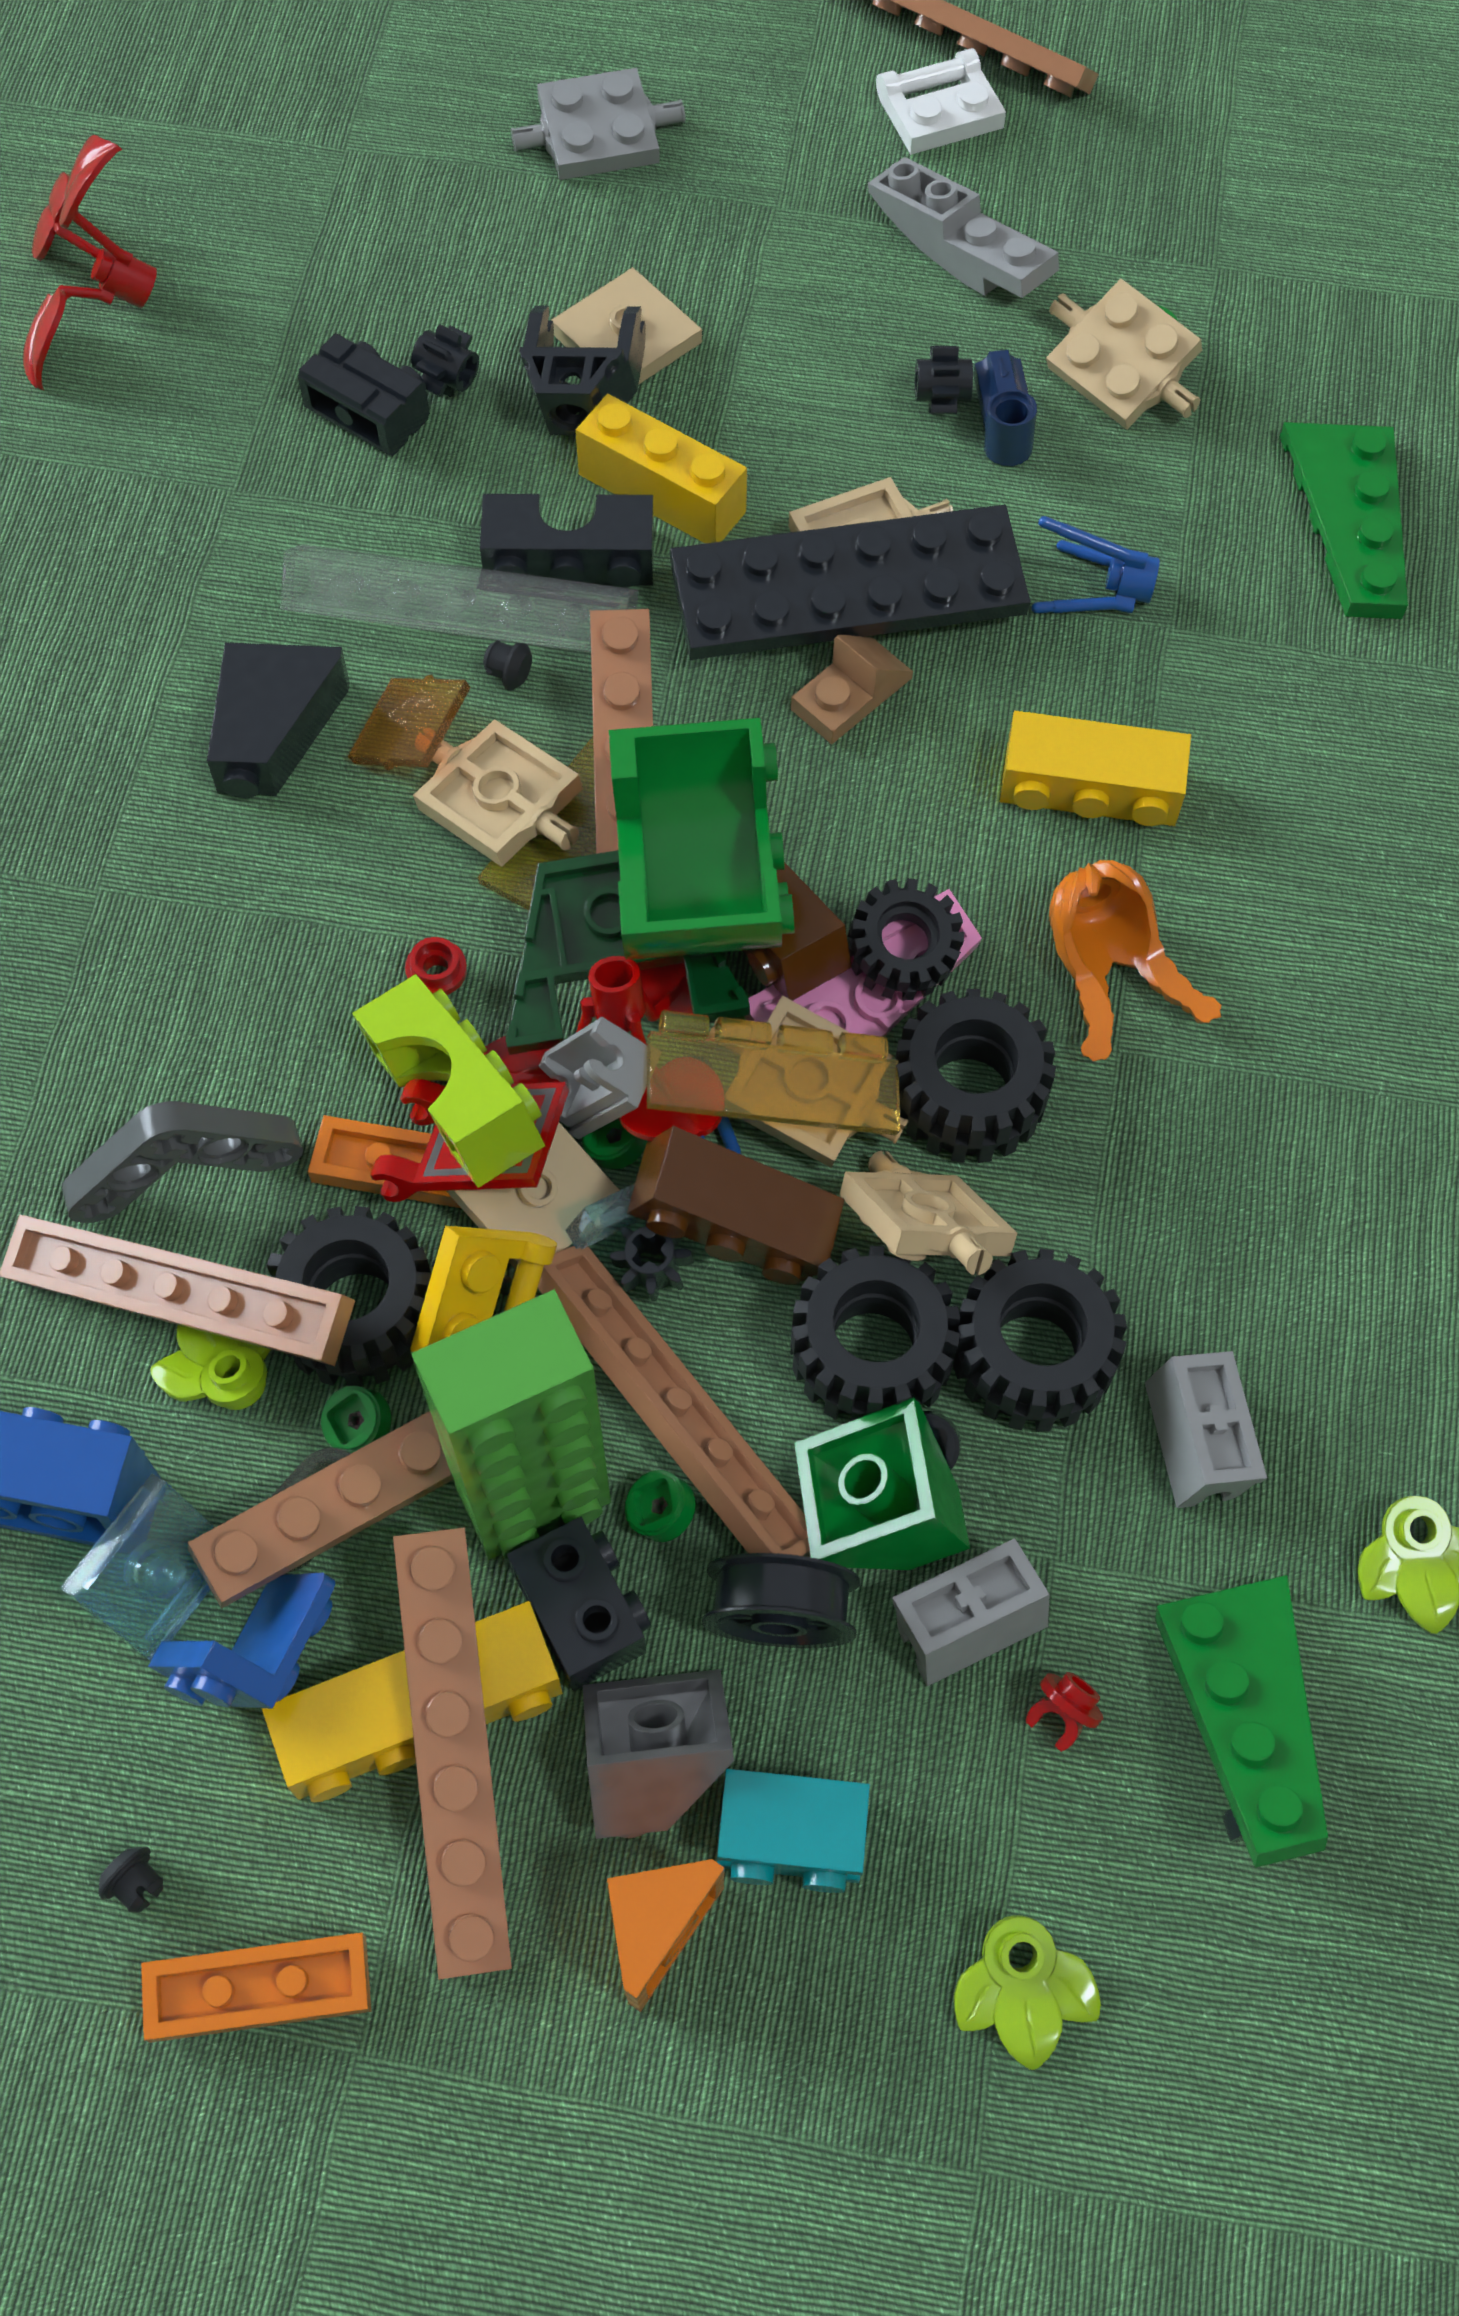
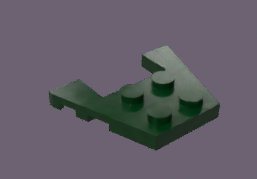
M619 850L538 863L524 936L525 947L520 973L517 974L514 1007L510 1025L508 1024L506 1034L509 1055L549 1049L564 1041L556 985L589 979L588 974L591 967L599 960L610 956H624L618 881H620ZM722 952L632 959L638 964L640 970L676 964L684 965L695 1024L716 1021L718 1017L728 1019L750 1015L749 999L742 986L739 987Z

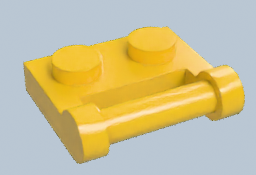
M445 1226L410 1350L415 1352L491 1318L509 1258L519 1260L504 1311L535 1298L544 1265L552 1264L557 1243L549 1237L532 1232Z

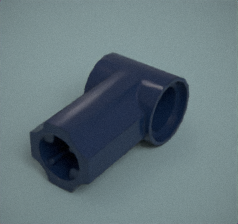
M1008 350L990 351L987 357L974 365V381L985 428L984 451L986 456L994 463L1002 466H1015L1028 460L1032 454L1037 404L1028 393L1021 359L1013 357Z

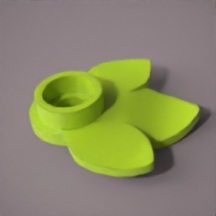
M177 1325L176 1339L180 1350L159 1360L150 1368L152 1378L158 1387L171 1398L187 1402L207 1397L208 1400L217 1406L230 1410H240L251 1406L262 1396L267 1378V1367L264 1359L271 1349Z
M1407 1496L1395 1501L1387 1509L1382 1521V1535L1363 1549L1359 1559L1358 1581L1363 1599L1380 1600L1397 1594L1411 1619L1425 1631L1432 1634L1442 1631L1452 1620L1459 1606V1528L1451 1526L1447 1513L1436 1501L1424 1496ZM1417 1517L1423 1519L1428 1527L1427 1537L1421 1543L1415 1541L1410 1532L1411 1523Z
M1023 1915L1005 1917L991 1927L984 1939L982 1958L961 1974L954 1992V2010L959 2029L961 2031H977L995 2025L998 2036L1008 2053L1029 2070L1039 2068L1054 2052L1062 2032V2020L1093 2022L1097 2021L1100 2016L1101 2002L1099 1990L1092 1972L1085 1962L1074 1954L1056 1949L1049 1931L1037 1920ZM1019 1942L1029 1943L1033 1951L1029 1964L1022 1968L1012 1967L1009 1962L1011 1948Z

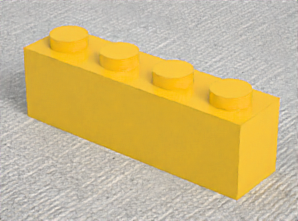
M530 1601L475 1622L486 1724L509 1715L512 1716L515 1722L523 1721L550 1709L553 1706L551 1698L561 1695L563 1692ZM405 1650L284 1697L275 1703L273 1709L262 1708L287 1788L298 1800L307 1796L310 1797L313 1803L329 1800L351 1789L350 1779L374 1769L378 1770L379 1775H388L404 1770L416 1763Z

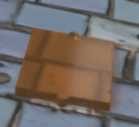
M431 674L425 676L424 679L391 678L350 751L348 758L353 764L382 765L387 771L395 766L428 768L471 687L466 680L435 679Z

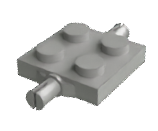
M637 68L537 84L538 101L541 109L540 124L511 128V137L515 152L522 149L544 146L549 155L554 159L559 180L659 163L656 127L685 123V110L681 99L674 102L652 105L649 98L644 94Z

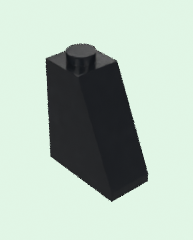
M225 642L207 755V764L218 794H229L237 798H252L256 795L277 796L349 691L350 681L342 647Z

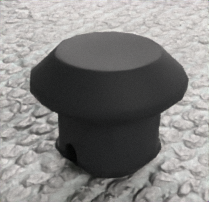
M497 640L491 643L485 652L483 659L484 668L487 675L502 679L505 690L512 691L526 681L532 665V653L525 641L521 640L514 644V646Z
M148 1847L129 1848L117 1856L101 1874L99 1879V1897L101 1899H109L115 1896L129 1912H141L146 1909L150 1904L143 1897V1893L147 1890L157 1898L163 1890V1877L148 1864L151 1853Z

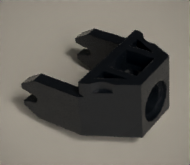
M534 306L531 310L524 346L520 347L519 352L550 435L576 436V428L607 393L627 404L636 394L642 368L646 334L645 321H641V306H627L622 316L617 348L553 347L554 323L553 320H548L549 307ZM570 376H576L581 380V383L570 384L565 380ZM580 411H584V412L581 413V414L575 415L576 413H578V412H580Z

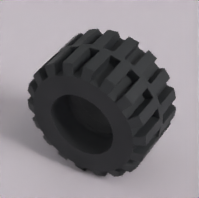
M967 989L966 995L963 998H957L954 991L941 994L937 1007L930 1001H927L918 1008L917 1019H908L903 1027L901 1040H898L891 1083V1098H896L895 1114L908 1120L906 1133L914 1141L922 1137L926 1138V1150L936 1156L939 1155L942 1149L952 1152L951 1161L964 1163L966 1154H976L978 1163L992 1161L994 1150L998 1149L1004 1157L1015 1152L1018 1141L1021 1140L1026 1143L1034 1135L1037 1123H1041L1056 1071V1066L1052 1065L1055 1050L1052 1041H1044L1047 1032L1046 1027L1040 1019L1029 1022L1030 1009L1021 1002L1011 1007L1005 1004L1007 995L994 991L992 999L980 997L981 989ZM956 1060H977L994 1068L1006 1084L988 1093H969L947 1082L939 1069Z
M340 1206L327 1209L329 1218L317 1222L312 1214L301 1221L304 1231L298 1236L289 1230L280 1239L284 1251L283 1255L271 1253L266 1265L271 1277L326 1290L341 1278L355 1274H366L386 1282L388 1289L381 1303L373 1311L361 1318L349 1320L335 1366L290 1354L287 1355L288 1357L293 1356L297 1367L308 1376L316 1370L320 1381L335 1386L339 1376L344 1377L347 1386L363 1387V1377L371 1375L374 1376L376 1384L390 1380L387 1371L389 1368L397 1365L404 1372L414 1364L410 1348L432 1274L423 1247L419 1248L415 1234L407 1226L399 1230L396 1218L385 1212H382L379 1218L374 1220L369 1207L355 1206L353 1215L344 1216Z
M870 1246L869 1256L863 1257L859 1256L857 1248L842 1251L841 1264L838 1266L831 1258L818 1266L817 1279L809 1276L801 1287L800 1300H796L793 1311L790 1355H793L792 1368L797 1381L805 1380L804 1394L812 1403L820 1398L825 1401L824 1413L836 1420L842 1411L850 1414V1421H853L892 1405H898L911 1398H915L920 1405L924 1404L930 1408L939 1398L942 1385L946 1386L956 1356L960 1333H957L960 1315L958 1306H950L953 1293L946 1281L934 1285L936 1270L927 1262L916 1268L911 1265V1260L884 1256L885 1246ZM868 1313L880 1314L899 1323L909 1335L913 1346L907 1353L892 1361L869 1362L849 1353L838 1340L835 1331L842 1323L854 1316Z
M1040 1249L1037 1259H1029L1026 1250L1013 1252L1007 1267L999 1258L992 1262L990 1268L985 1272L984 1278L977 1275L970 1284L966 1299L963 1298L959 1313L960 1323L957 1333H960L953 1367L957 1379L967 1378L964 1393L972 1403L982 1397L986 1401L983 1410L985 1415L994 1421L1000 1412L1011 1417L1008 1427L1021 1431L1025 1421H1035L1036 1432L1051 1431L1056 1419H1059L1065 1428L1078 1421L1082 1410L1090 1414L1098 1406L1103 1393H1107L1126 1347V1341L1122 1340L1127 1329L1125 1314H1115L1120 1303L1115 1290L1111 1289L1105 1292L1101 1290L1105 1277L1095 1268L1088 1274H1085L1078 1269L1081 1259L1068 1254L1065 1263L1053 1260L1054 1250ZM1021 1317L1044 1318L1059 1326L1066 1333L1072 1343L1075 1356L1056 1365L1043 1366L1032 1364L1018 1357L1008 1347L1002 1336L1001 1328L1008 1322Z

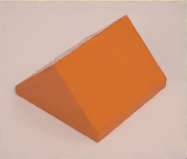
M713 1859L607 1878L623 1987L628 2004L639 2012L645 2007L724 1889L725 1868Z

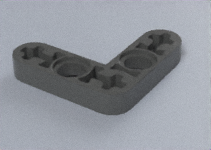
M166 1101L148 1106L133 1116L63 1181L62 1192L69 1218L80 1223H93L114 1217L123 1211L177 1162L258 1172L272 1171L296 1162L303 1155V1147L296 1123L290 1117L180 1101Z

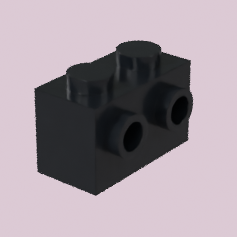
M582 1516L507 1554L511 1571L526 1601H530L538 1625L572 1691L589 1684L646 1653L645 1636L642 1632L652 1627L650 1620L634 1590L622 1595L611 1574V1571L619 1568L620 1565L611 1544L602 1530L591 1535Z

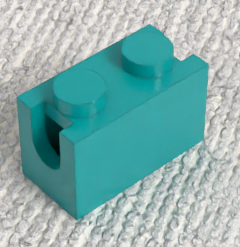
M726 1769L717 1863L725 1869H731L730 1880L739 1883L772 1885L774 1874L803 1877L802 1888L827 1893L845 1892L846 1882L859 1883L860 1875L863 1874L870 1784Z

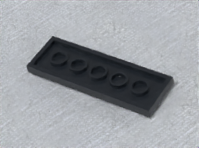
M1006 504L670 548V564L690 660L834 641V638L838 635L866 637L1027 615L1031 603Z

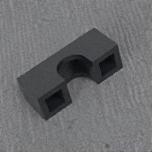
M483 494L480 555L484 584L507 587L520 585H559L562 587L614 585L622 588L653 586V495L596 494V510L592 520L579 529L564 531L552 528L543 521L540 494Z

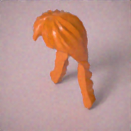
M1099 860L1094 864L1088 863L1084 869L1079 867L1078 871L1071 872L1064 877L1053 892L1049 906V921L1053 931L1056 952L1069 974L1075 980V988L1080 994L1079 1004L1083 1011V1020L1089 1027L1088 1036L1081 1045L1083 1056L1089 1057L1094 1062L1109 1058L1112 1051L1111 1037L1114 1014L1111 1011V1002L1108 997L1109 987L1105 979L1112 963L1138 969L1140 975L1149 983L1154 991L1162 994L1164 999L1171 1004L1182 1007V1010L1188 1014L1191 1013L1198 1024L1210 1023L1212 1019L1221 1018L1220 1009L1222 1005L1214 997L1204 996L1203 993L1193 989L1190 981L1178 973L1174 962L1165 956L1163 944L1159 939L1157 915L1152 893L1139 873L1130 866L1114 860Z

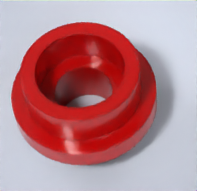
M429 937L421 940L413 947L405 962V972L407 979L416 974L432 993L442 989L446 995H449L463 984L467 975V964L463 952L457 945L445 938ZM439 965L447 968L446 971L440 974H427V971L433 966Z

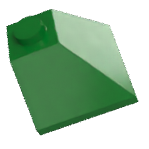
M915 1398L794 1443L811 1558L829 1561L846 1568L911 1570L970 1549L959 1488L921 1405Z

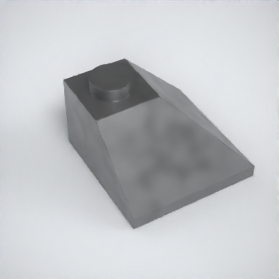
M721 1669L583 1685L587 1768L596 1839L616 1836L635 1838L645 1833L669 1830L733 1763V1746Z

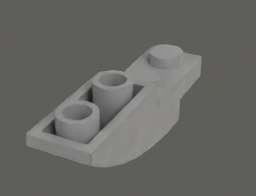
M906 157L892 164L887 170L868 183L870 195L909 240L956 279L984 296L997 286H1000L1023 298L1059 271V255L1057 251L982 214L980 195Z

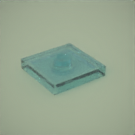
M151 1474L60 1589L138 1654L151 1662L161 1641H172L210 1591L207 1582L188 1551V1542L215 1527L166 1481Z

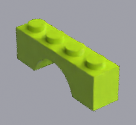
M415 974L352 1012L375 1057L399 1088L404 1087L407 1082L413 1079L448 1081L445 1089L428 1108V1111L449 1151L478 1188L545 1146L534 1124L535 1120L542 1117L534 1098L522 1083L513 1088L510 1086L514 1081L501 1058L494 1050L486 1055L483 1054L487 1050L479 1034L469 1020L465 1019L459 1024L457 1023L460 1021V1017L442 989L432 993Z

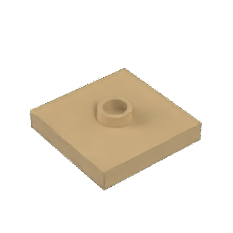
M633 267L552 319L554 323V336L566 347L617 348L622 316L627 306H641V321H645L646 334L639 384L702 343V329Z
M558 1123L536 1188L446 1191L479 1228L541 1234L557 1243L555 1253L568 1248L624 1196L560 1123ZM510 1259V1263L516 1269L519 1259Z

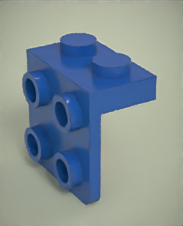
M324 1573L281 1575L266 1584L232 1650L216 1641H161L148 1667L166 1676L168 1680L164 1688L188 1703L202 1706L205 1700H208L216 1706L226 1708L273 1709L275 1703L282 1700L294 1686L300 1671V1665L297 1663V1660L309 1637L314 1636L321 1630L331 1613L333 1603L329 1598L334 1590L335 1580Z

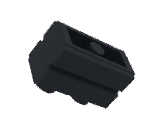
M334 333L320 348L319 354H314L299 369L297 377L304 407L389 456L393 457L408 442L409 435H414L428 421L430 410L426 384L422 377L409 366L403 365L398 368L385 361L366 342L359 341L355 344L345 337Z

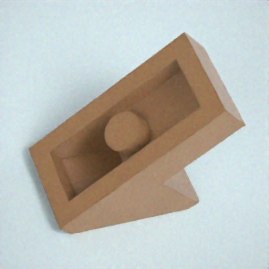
M838 635L834 638L833 663L791 697V710L832 745L911 680L913 671L872 637Z

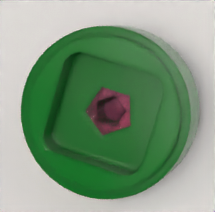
M619 1119L582 1137L585 1151L599 1165L607 1169H620L632 1164L641 1156L648 1142L630 1134L622 1126Z
M359 1386L343 1387L330 1396L323 1408L321 1416L323 1435L327 1442L336 1450L353 1453L390 1432L391 1410L386 1399L375 1390Z
M654 1470L642 1475L630 1488L625 1501V1515L630 1527L637 1533L655 1542H667L680 1536L691 1523L695 1512V1496L691 1487L684 1480L665 1470Z

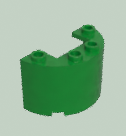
M761 718L609 730L611 777L617 819L620 865L618 889L621 936L625 959L632 960L782 947V934L795 933L792 894H788L787 882L778 883L777 870H785L782 832L770 833L766 782L778 781L777 754L775 743L763 744Z

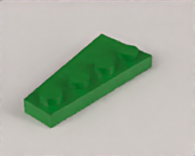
M1284 422L1279 437L1284 451H1290L1295 464L1293 475L1299 491L1304 490L1311 508L1309 519L1315 535L1320 534L1327 551L1325 562L1345 616L1402 619L1408 607L1394 427Z

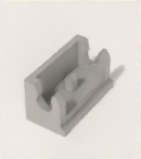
M601 1017L547 1050L542 1057L539 1067L551 1079L566 1082L569 1093L559 1121L570 1127L569 1134L580 1139L638 1108L661 1054L604 1017Z
M1233 1351L1173 1356L1145 1382L1176 1508L1193 1507L1204 1501L1206 1497L1216 1493H1221L1222 1501H1228L1240 1496L1255 1483H1262L1267 1479Z
M1015 1538L892 1597L893 1605L896 1608L897 1626L901 1639L904 1643L910 1640L916 1653L918 1672L926 1686L944 1679L1048 1627L1050 1594Z

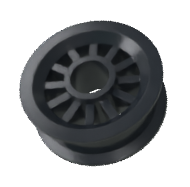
M777 1553L728 1555L712 1560L707 1565V1574L716 1581L714 1609L702 1617V1625L716 1635L755 1645L804 1649L840 1646L856 1638V1629L847 1622L849 1593L859 1587L860 1578L854 1571L844 1566L811 1557Z

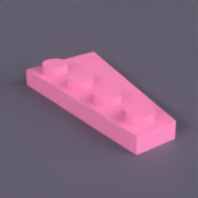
M950 889L935 896V898L941 901L948 895L952 899L954 904L950 913L952 915L960 912L963 923L959 932H965L964 943L953 967L954 970L978 947L982 937ZM905 920L893 921L882 930V941L885 948L896 957L915 959L923 955L928 949V940L925 932L912 922ZM854 956L850 957L851 965L854 960ZM852 968L793 1000V1002L875 1046L925 997H923L921 991H917L913 1000L902 1001L901 991H895L892 999L882 997L881 995L885 987L876 984L871 991L863 985L866 974L862 972L856 976ZM773 985L748 998L750 1015L744 1017L753 1031L768 1021L781 996H783Z

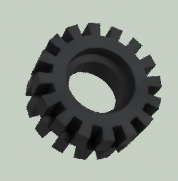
M907 878L904 888H899L897 879L886 881L882 892L876 886L868 892L865 902L861 900L856 909L847 936L850 937L848 941L850 957L854 956L851 967L856 976L862 972L866 974L863 985L871 991L876 984L885 987L881 995L882 997L892 999L895 991H901L902 1001L913 1000L917 991H921L923 997L933 993L937 984L942 986L948 979L961 953L960 949L964 943L965 932H959L963 923L961 914L958 912L951 915L950 911L954 902L948 895L941 901H938L935 898L938 887L930 883L926 891L922 892L916 890L918 879ZM905 920L912 922L925 932L928 940V949L923 955L915 959L896 957L885 948L882 941V930L893 921Z

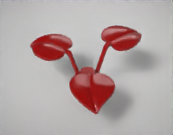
M91 135L86 140L73 165L71 174L62 172L57 178L50 193L49 205L43 210L34 234L32 245L33 258L42 261L49 251L55 234L96 258L91 272V279L99 282V289L60 285L53 295L47 294L36 313L26 336L23 350V365L30 383L43 391V364L63 316L66 300L70 297L98 299L111 305L115 296L141 309L152 292L157 276V268L133 257L132 253L121 249L78 212V207L95 178L111 158L122 150L120 146L97 135ZM72 221L75 222L104 248H97L67 228Z
M610 956L599 960L591 967L588 974L592 997H586L580 1001L582 1015L576 1032L591 1024L593 1017H596V1020L604 1017L625 1032H631L633 1037L647 1045L641 1025V1019L644 1015L650 1022H655L662 1016L666 1022L674 1026L696 1025L694 1023L684 965L676 964L640 970L634 960H626L624 956ZM506 1036L485 1046L487 1051L483 1054L486 1055L494 1050L511 1074L514 1081L513 1084L560 1082L557 1079H551L539 1067L544 1053L549 1049L509 1055ZM678 1059L667 1064L659 1071L655 1068L638 1108L618 1119L630 1134L650 1142L672 1126H676L699 1137L707 1136L721 1122L724 1109L723 1093L716 1076L707 1067L691 1059Z

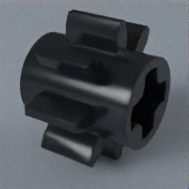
M441 324L437 326L436 333L427 330L420 335L412 351L411 365L415 370L423 373L421 377L426 384L427 391L439 397L442 394L452 397L455 390L464 392L471 386L479 369V355L468 349L473 339L471 335L451 325L447 328Z
M930 346V359H916L914 377L915 401L929 402L928 411L931 414H957V401H971L973 390L972 358H958L959 347Z
M647 1221L645 1222V1227L639 1228L634 1232L630 1228L623 1226L620 1230L626 1242L625 1251H615L610 1254L613 1266L630 1268L621 1280L623 1289L629 1292L634 1290L639 1284L647 1289L651 1301H657L659 1290L669 1285L675 1289L682 1290L684 1286L678 1273L679 1266H688L694 1263L691 1250L674 1248L680 1243L682 1238H669L658 1235L647 1228ZM646 1250L654 1256L662 1252L664 1263L656 1266L649 1261L643 1265L640 1255Z

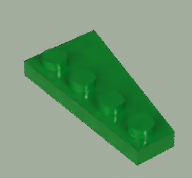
M1284 1575L1158 1605L1156 1607L1155 1622L1254 1867L1257 1868L1325 1851L1328 1832L1288 1576Z

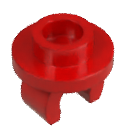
M1066 1672L1063 1677L1052 1673L1046 1674L1040 1682L1041 1689L1046 1696L1038 1700L1031 1707L1026 1717V1723L1033 1728L1045 1713L1054 1712L1059 1714L1066 1726L1065 1733L1058 1739L1055 1745L1061 1752L1068 1749L1077 1740L1083 1725L1095 1729L1103 1720V1714L1096 1706L1100 1700L1099 1694L1085 1680L1071 1672Z

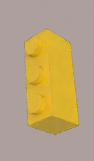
M608 393L575 430L580 476L615 495H653L654 516L705 544L723 541L746 513L747 467Z
M1014 710L1007 743L1000 802L1015 804L1027 810L1044 808L1074 812L1085 818H1099L1103 816L1132 820L1144 826H1175L1186 795L1191 734Z

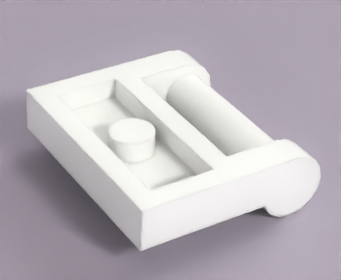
M973 48L957 52L955 59L898 75L893 70L877 75L876 88L880 102L910 155L1004 128L1006 111L983 74L979 56ZM957 80L961 82L960 85L906 99L904 96Z

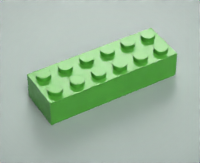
M555 1289L411 1353L456 1491L488 1560L501 1554L505 1559H508V1553L582 1516L587 1525L603 1513V1506L611 1503L594 1368Z

